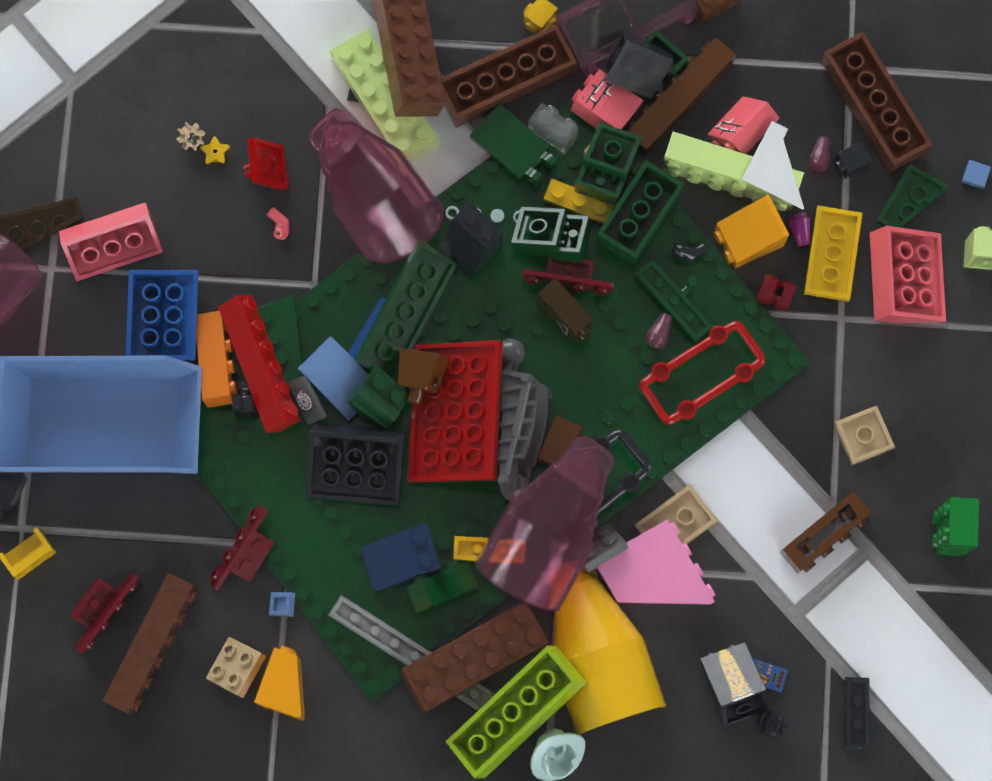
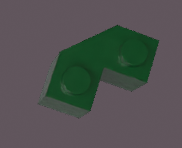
M457 561L445 565V570L437 575L427 577L426 574L414 578V583L406 587L416 613L441 606L444 602L458 599L479 588L468 562L458 564Z

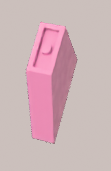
M667 519L628 541V549L597 567L598 572L617 603L709 605L715 602L712 598L715 596L709 583L704 584L701 578L704 574L697 563H692L689 557L692 553L686 543L682 544L678 538L680 532L674 522L670 523Z

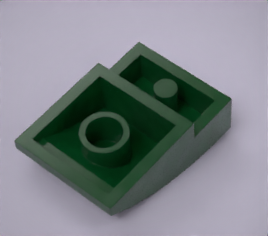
M599 122L575 182V192L616 206L629 178L642 137Z
M521 207L511 244L523 251L545 258L583 263L591 231L589 216L566 215L565 209Z

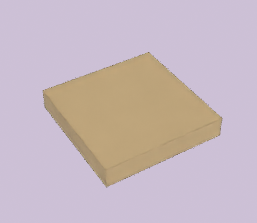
M877 405L833 423L851 466L895 448Z

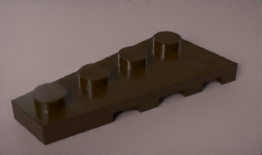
M78 197L0 215V263L83 220Z

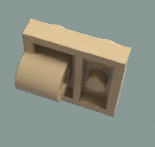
M228 637L206 679L244 698L266 656Z

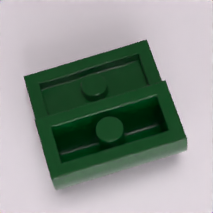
M374 366L345 403L377 429H386L399 416V411L408 401L409 391L399 386L394 379L379 367Z

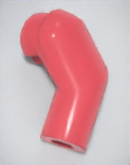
M273 207L267 213V216L275 222L274 237L283 240L289 234V220Z

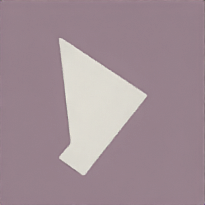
M772 121L742 180L798 208L804 209L783 140L788 129Z

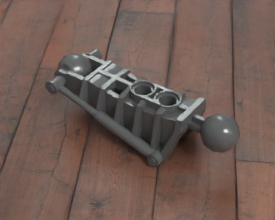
M508 338L502 341V365L504 370H502L499 418L501 440H498L499 451L497 462L500 463V476L498 477V483L500 484L501 494L506 500L518 502L523 499L527 500L531 496L529 490L530 474L537 462L543 443L548 415V401L552 397V392L547 386L540 384L531 374L518 372V365L524 360L525 350L520 341Z

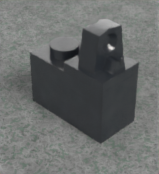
M0 472L1 522L6 511L11 512L12 508H16L28 479L21 473Z

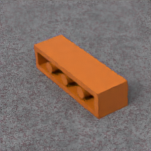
M220 311L198 314L196 341L199 366L202 367V400L207 408L232 404V396L237 395L236 382L232 380V374L235 373L234 361L230 360V352H233L231 339H228V332Z

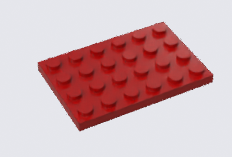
M492 340L415 345V350L439 353L449 358V363L437 393L424 392L421 405L412 403L408 482L496 480L503 342Z

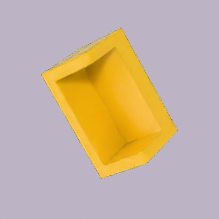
M37 527L33 529L35 533L7 554L0 553V559L11 575L17 580L56 553L43 532Z

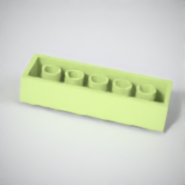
M369 28L330 50L333 63L354 93L400 169L439 147V138L425 116L395 117L383 52Z
M672 132L661 169L669 175L685 177L687 181L694 184H707L713 190L720 191L723 189L729 191L735 197L741 198L745 196L751 198L753 202L769 194L776 209L780 211H791L793 206L742 180L753 156ZM792 169L799 190L804 172Z

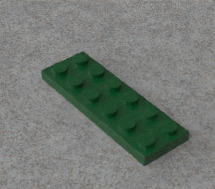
M417 240L354 361L369 370L377 366L396 381L399 373L400 349H413L458 263L424 241Z

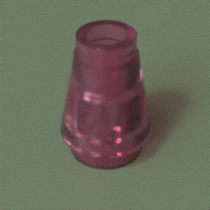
M820 136L816 141L808 158L809 167L812 170L822 172L826 171L827 167L830 166L831 140L828 137Z
M666 313L660 314L646 333L647 344L658 349L667 344L673 320L670 315Z

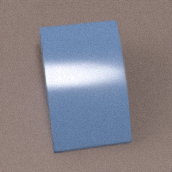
M330 336L298 368V371L302 376H306L316 391L349 422L357 412L348 406L345 401L368 374Z

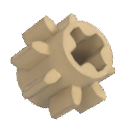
M185 122V127L177 129L180 132V137L176 138L179 143L184 142L182 147L185 150L188 147H192L196 151L199 144L204 145L201 136H204L205 132L203 130L198 131L199 125L197 123L192 127ZM190 133H193L192 139L189 140L188 138H190Z

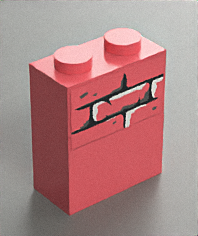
M599 69L594 76L590 74L583 84L585 86L583 91L578 89L571 99L574 103L570 111L596 129L599 122L623 130L636 114L643 100L630 90L606 81L604 72Z
M742 97L707 135L712 140L711 144L747 154L766 133L771 122H776L779 117L768 102Z

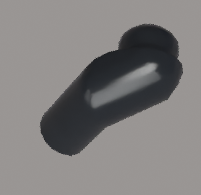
M677 243L673 246L672 252L679 260L693 262L707 253V249L703 243L693 248Z

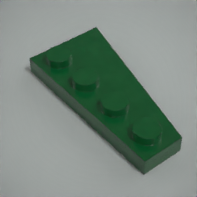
M294 294L257 308L261 320L265 324L268 338L273 345L277 361L281 365V371L287 385L289 382L302 376L298 371V368L302 365Z

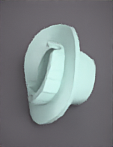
M553 728L546 731L538 738L537 746L531 757L530 766L533 775L537 779L546 781L559 780L570 775L583 758L585 751L584 738L579 734L564 733L562 729Z

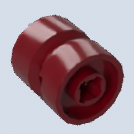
M766 273L756 301L766 305L773 303L774 308L786 312L797 284L786 280L779 282L778 277ZM776 290L782 292L781 296L775 295Z

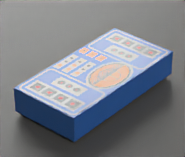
M752 658L765 688L781 693L788 670Z

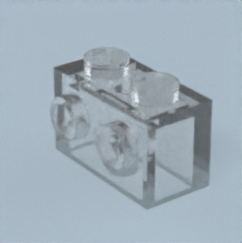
M541 103L528 123L529 129L564 154L578 137L579 128L577 124L570 118H563L559 115L558 110L551 105L546 106Z

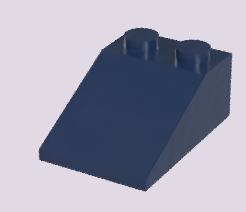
M427 523L400 531L360 547L373 592L413 581L414 578L423 574L428 576L441 572Z

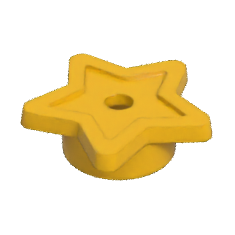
M213 137L210 144L201 146V150L206 154V164L211 162L225 163L224 156L225 152L230 148L229 145L220 144L218 139Z

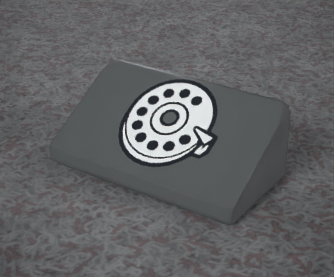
M301 376L288 383L289 389L308 424L326 418L327 415L306 376Z

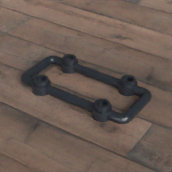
M614 430L606 437L594 439L592 449L554 480L540 483L537 489L538 493L530 498L527 509L547 536L554 543L562 544L572 536L583 535L586 525L626 492L637 491L641 485L640 481L650 473L651 463L624 430ZM620 439L642 468L635 474L628 473L624 475L618 488L581 518L575 517L570 519L566 526L567 529L559 535L536 505L544 499H553L557 494L558 487L598 455H607L611 451V444Z

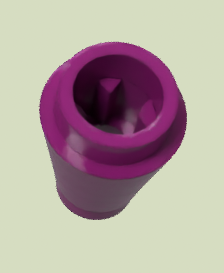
M803 212L788 216L789 222L787 223L797 243V247L811 244L810 217H807V213Z

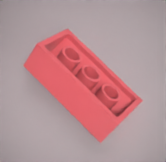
M146 202L59 231L60 242L76 282L163 253Z

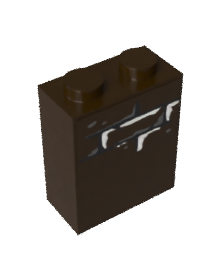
M556 278L538 293L537 305L573 344H576L578 341L582 343L591 335L593 318Z

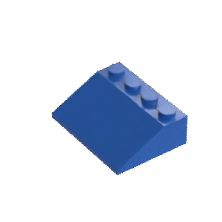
M129 270L126 356H169L185 362L196 361L198 270Z

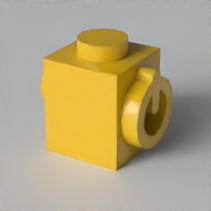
M536 0L534 4L530 3L523 12L525 27L533 34L550 28L559 21L558 8L548 0Z

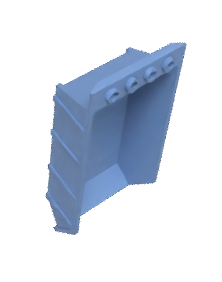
M0 356V472L197 474L202 367L169 356Z

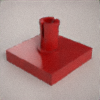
M256 137L248 139L250 164L243 166V169L246 170L244 175L248 179L252 178V183L278 190L288 189L284 145Z

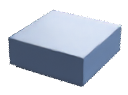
M969 160L962 183L984 189L991 167Z
M271 592L269 616L293 617L295 593Z

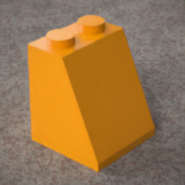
M768 194L718 222L715 227L714 236L718 244L722 243L725 249L724 256L728 264L732 263L734 269L784 247L789 233Z
M281 646L280 649L274 648L254 702L264 708L304 721L305 708L301 659L296 655L297 652L285 646Z

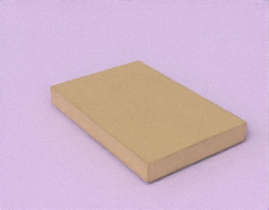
M689 484L636 523L634 527L641 535L668 519L670 523L674 522L680 532V535H678L680 542L688 544L717 523L718 520Z

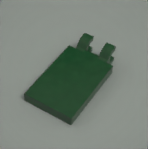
M501 104L470 134L472 141L519 181L525 176L537 187L542 181V174L534 168L542 162L552 171L557 165V158L548 153L550 146Z

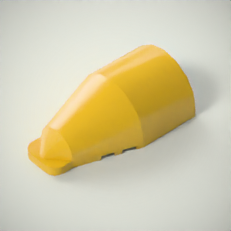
M579 561L554 569L550 575V584L554 593V646H557L587 682L565 703L575 734L581 735L584 732L651 709L666 707L644 638L599 580L596 569L588 572Z

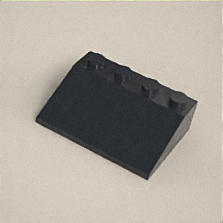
M313 423L309 434L306 498L399 506L406 431Z

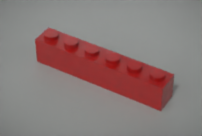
M237 295L218 308L266 433L281 432L300 421L298 409L290 395L289 386L283 377L281 365L273 351V345L268 338L265 324L261 320L256 301L252 295Z

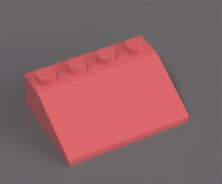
M884 226L870 232L874 321L888 323L946 322L941 233L893 226Z

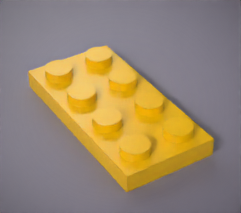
M817 206L804 295L850 301L863 213Z

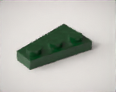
M909 164L876 223L883 227L903 228L948 189L949 185Z

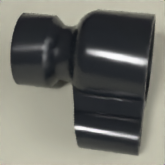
M247 381L236 382L238 395L232 396L234 416L238 418L256 416L257 407Z

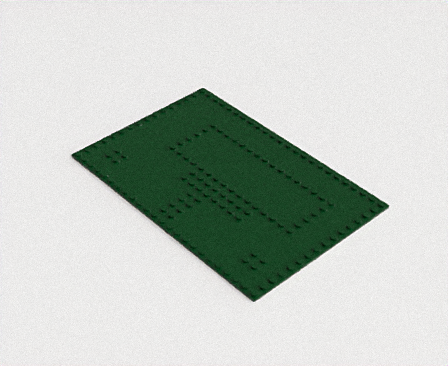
M574 95L529 127L550 146L548 153L557 158V165L552 171L542 162L534 168L542 174V181L537 187L525 176L519 181L490 156L295 301L302 364L330 336L348 353L381 297L387 299L417 240L424 241L444 254L438 247L452 221L446 217V209L450 206H455L460 211L469 202L480 209L481 213L503 232V248L472 279L459 267H455L415 345L503 341L508 338L520 341L525 350V357L521 364L518 365V372L531 374L540 384H544L552 392V397L548 401L547 423L541 449L556 416L582 426L580 433L584 436L579 448L576 446L573 448L571 454L575 457L572 464L592 449V442L597 437H606L618 429L624 430L650 461L651 471L640 481L641 485L637 491L626 492L589 522L583 535L572 536L562 544L554 543L527 509L528 501L538 493L539 484L544 481L551 482L562 473L539 462H536L530 474L529 490L531 496L527 500L523 499L518 502L508 501L501 494L500 484L498 483V477L500 476L499 462H497L496 480L408 482L412 403L406 402L399 411V416L386 428L388 430L406 431L399 506L306 498L309 434L313 423L308 424L292 393L290 395L298 409L300 421L281 432L266 433L258 410L256 416L238 418L234 416L232 404L207 408L202 400L201 392L198 475L239 529L245 527L248 522L249 513L253 508H257L259 504L268 511L256 530L275 542L265 557L264 562L286 591L295 593L296 604L370 701H375L400 682L402 677L399 672L406 665L328 616L341 595L432 653L453 641L570 550L569 547L573 546L577 540L590 535L808 365L807 358L765 307L756 301L755 295L677 201L635 266L596 242L597 234L603 225L590 220L591 231L583 260L594 261L591 280L614 283L613 292L607 295H599L594 293V290L585 289L583 292L574 291L571 287L563 286L593 318L591 335L584 342L578 341L576 344H573L537 305L538 293L549 283L529 284L526 280L522 279V271L526 269L546 273L548 258L512 246L511 242L516 227L513 215L515 212L520 211L521 207L562 209L543 201L551 179L575 187V182L583 166L584 150L591 143L596 128L570 111L574 103L571 101ZM638 153L622 196L644 164L643 159ZM454 209L448 211V215L451 217L457 214ZM495 209H500L504 213V219L499 223L493 222L491 219V212ZM565 210L566 215H577ZM677 243L689 248L703 243L707 253L693 262H685L674 256L672 248ZM652 259L679 289L687 284L691 276H695L698 280L696 288L686 297L713 327L717 325L724 327L733 321L741 322L765 355L764 365L754 372L749 382H738L696 409L692 419H681L672 425H666L659 419L642 394L639 384L644 377L651 373L656 363H668L707 338L709 332L695 343L637 279L635 273ZM734 330L728 334L726 341L722 345L713 344L672 370L666 381H655L649 385V388L665 412L670 416L677 411L682 401L695 400L734 375L738 365L742 363L751 364L756 358L737 330ZM233 347V352H230V360H233L235 365V373L232 374V380L235 382L246 381ZM360 365L369 374L371 370ZM312 386L327 415L326 418L314 423L376 428L358 413L348 422ZM499 428V438H498V440H501V429H500V428ZM617 439L611 444V451L607 455L595 457L558 487L557 494L553 499H544L536 507L560 535L567 529L566 526L570 519L575 517L581 518L618 488L624 475L628 473L635 474L642 466L623 442ZM427 523L442 572L445 570V565L454 562L455 536L525 540L524 564L457 561L458 564L468 562L479 588L463 597L451 599L442 603L439 607L421 613H416L406 587L414 583V580L373 592L360 547L400 531ZM438 572V573H435V574H432V575H428L427 577L437 575V574H439V573H441V572Z

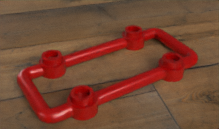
M733 321L724 327L717 325L710 330L707 338L668 363H656L651 373L641 380L639 388L659 419L666 425H672L681 419H692L696 409L738 382H749L754 372L764 365L765 355L741 322ZM737 330L756 360L751 364L742 363L738 365L734 375L695 400L682 401L677 411L668 416L649 388V385L655 381H666L672 370L713 344L722 345L726 341L728 334Z

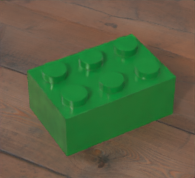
M950 497L937 508V511L933 512V525H936V534H933L932 547L936 548L935 554L964 556L978 547L979 499Z

